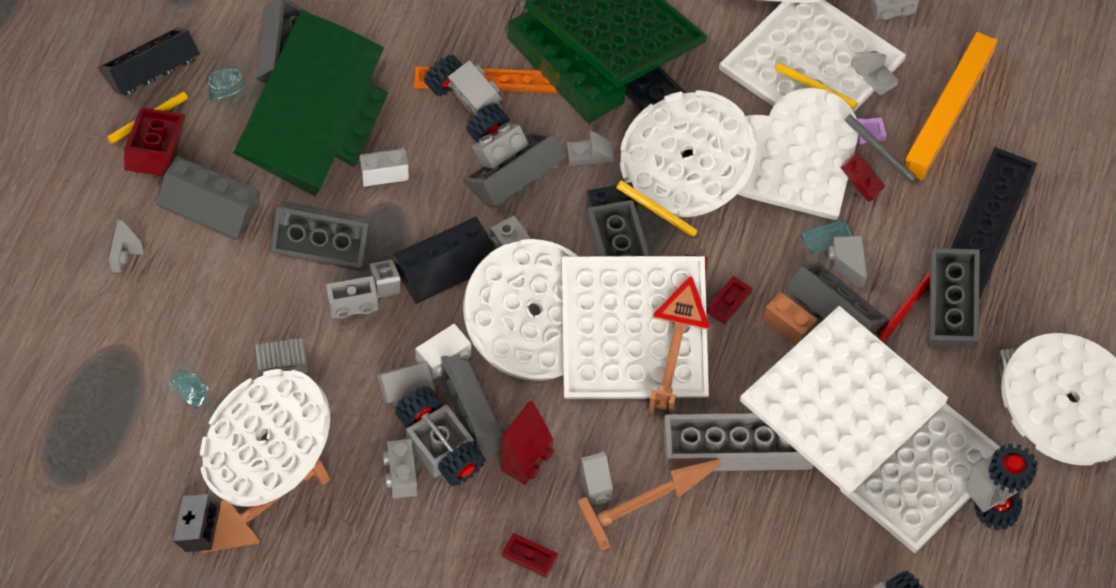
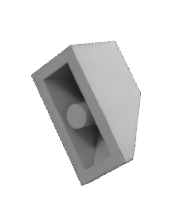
M862 236L834 237L832 246L828 247V259L833 261V269L858 288H864L867 272Z
M605 452L581 458L579 481L584 495L591 505H602L612 499L613 486Z

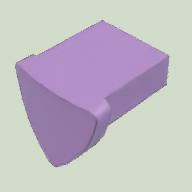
M882 117L871 119L857 118V121L879 141L886 140L887 135ZM858 134L857 143H858L859 145H863L864 143H867V142Z

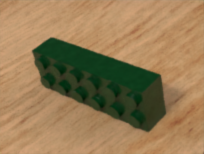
M527 11L508 21L507 39L542 73L544 78H547L550 84L555 87L559 94L588 124L624 104L625 85L617 88L531 13Z

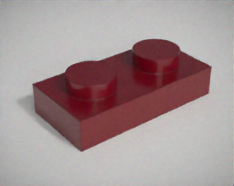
M858 152L851 154L840 167L868 202L874 200L885 187Z
M732 276L706 308V313L726 325L752 293V287Z
M513 533L502 552V557L547 578L558 558V553Z

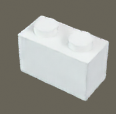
M452 324L415 348L416 361L428 363L431 378L434 380L439 376L441 377L440 357L451 356L469 359L471 356V342L455 324Z

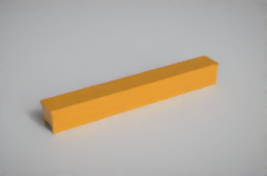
M979 32L975 34L907 155L905 166L920 180H924L990 61L998 39H993Z

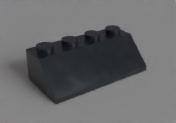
M174 28L99 66L98 69L115 93L126 96L135 92V87L141 84L144 86L156 81L155 77L161 74L165 76L174 72V67L180 64L185 66L194 62V57L200 55L189 30Z
M473 217L393 254V259L402 283L415 304H418L469 280L476 267L494 250L482 224L477 217Z

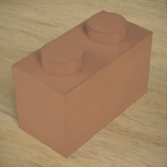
M782 292L766 306L763 322L795 346L816 327L818 320Z

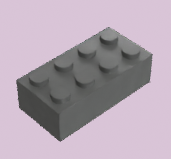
M633 200L588 208L587 226L596 257L650 256Z
M931 249L929 347L977 348L979 341L980 250Z

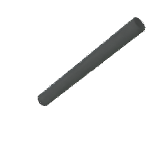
M851 114L844 119L851 128L909 182L915 179L916 175Z

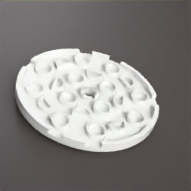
M696 90V93H673L665 96L664 100L655 105L650 104L630 124L621 145L620 168L625 183L632 182L634 189L675 216L693 217L721 207L742 189L754 167L756 141L751 124L743 111L727 98L715 93ZM685 150H693V156L682 157Z
M520 240L519 242L505 244L492 251L482 260L471 275L463 302L466 329L478 352L498 370L519 379L533 381L549 380L563 376L562 257H577L569 249L545 240ZM530 304L538 305L540 314L533 316L529 312L528 306Z
M1044 334L1022 344L1006 364L1001 385L1004 406L1008 408L1013 418L1011 422L1022 437L1026 436L1036 445L1035 448L1064 463L1093 465L1096 462H1107L1115 458L1116 358L1095 342L1072 334ZM1072 393L1077 402H1071L1067 394Z
M274 369L263 372V376L255 380L250 378L235 388L212 415L209 421L211 427L207 437L202 439L200 456L203 457V467H201V472L206 484L217 496L226 502L248 507L271 502L294 489L314 468L328 437L330 409L326 395L320 386L302 372ZM266 433H268V435H267V437H266L268 440H267V441H266V440H263V441H262L261 439H262L263 435L266 434Z

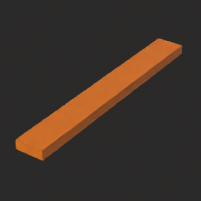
M415 66L414 88L430 89L424 82L425 74L430 72V67ZM482 69L485 73V79L488 82L492 80L499 91L559 93L547 78L542 76L539 70Z

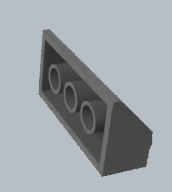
M274 0L264 6L256 79L266 84L299 13L301 10L307 12L289 0Z
M531 132L525 136L529 143L527 147L493 169L481 166L462 179L464 184L485 205L499 207L505 204L508 197L522 192L525 189L524 186L530 182L538 181L542 178L544 172L557 168L560 165L559 162L566 158L554 134Z
M177 156L165 173L156 205L238 241L259 209L260 199L258 190Z
M282 201L276 207L270 252L362 269L370 242L373 218Z
M820 263L802 265L786 287L792 292L791 296L795 300L804 302L809 306L808 309L812 314L818 317L821 316L823 319L840 306L873 335L880 332L890 321Z
M451 356L440 357L441 382L459 421L472 436L474 444L484 457L500 452L502 435L506 431L503 426L499 427L496 421L498 419L497 412L494 406L490 407L487 402L489 399L485 387H480L478 383L479 375L476 368L471 367L468 359Z

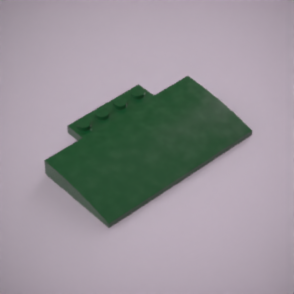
M301 10L233 153L315 196L321 189L335 157L353 167L358 163L388 95V92L369 82L384 47L349 29Z

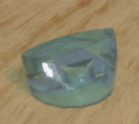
M224 68L212 73L208 78L209 100L221 99L244 89L247 85L240 72L232 68Z
M178 370L169 381L172 389L195 409L200 407L208 391V386L203 380L188 371Z

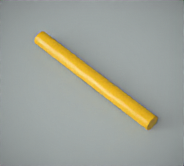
M780 62L777 64L775 70L809 88L823 89L836 94L852 110H855L857 107V101Z
M183 91L154 108V110L169 111L187 100L188 96ZM135 120L107 136L109 142L113 144L130 134Z
M622 180L618 183L616 187L618 190L692 238L696 235L697 229Z

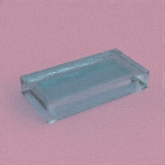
M844 219L802 232L801 238L810 255L828 250V247L832 246L834 237H853Z

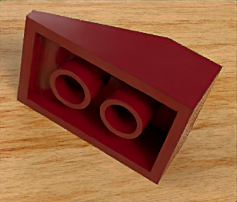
M140 107L124 148V170L165 176V173L177 156L185 114Z
M532 401L526 404L502 435L501 471L523 485H526L530 479L534 480L540 471V465L543 461L547 462L554 452L553 437Z

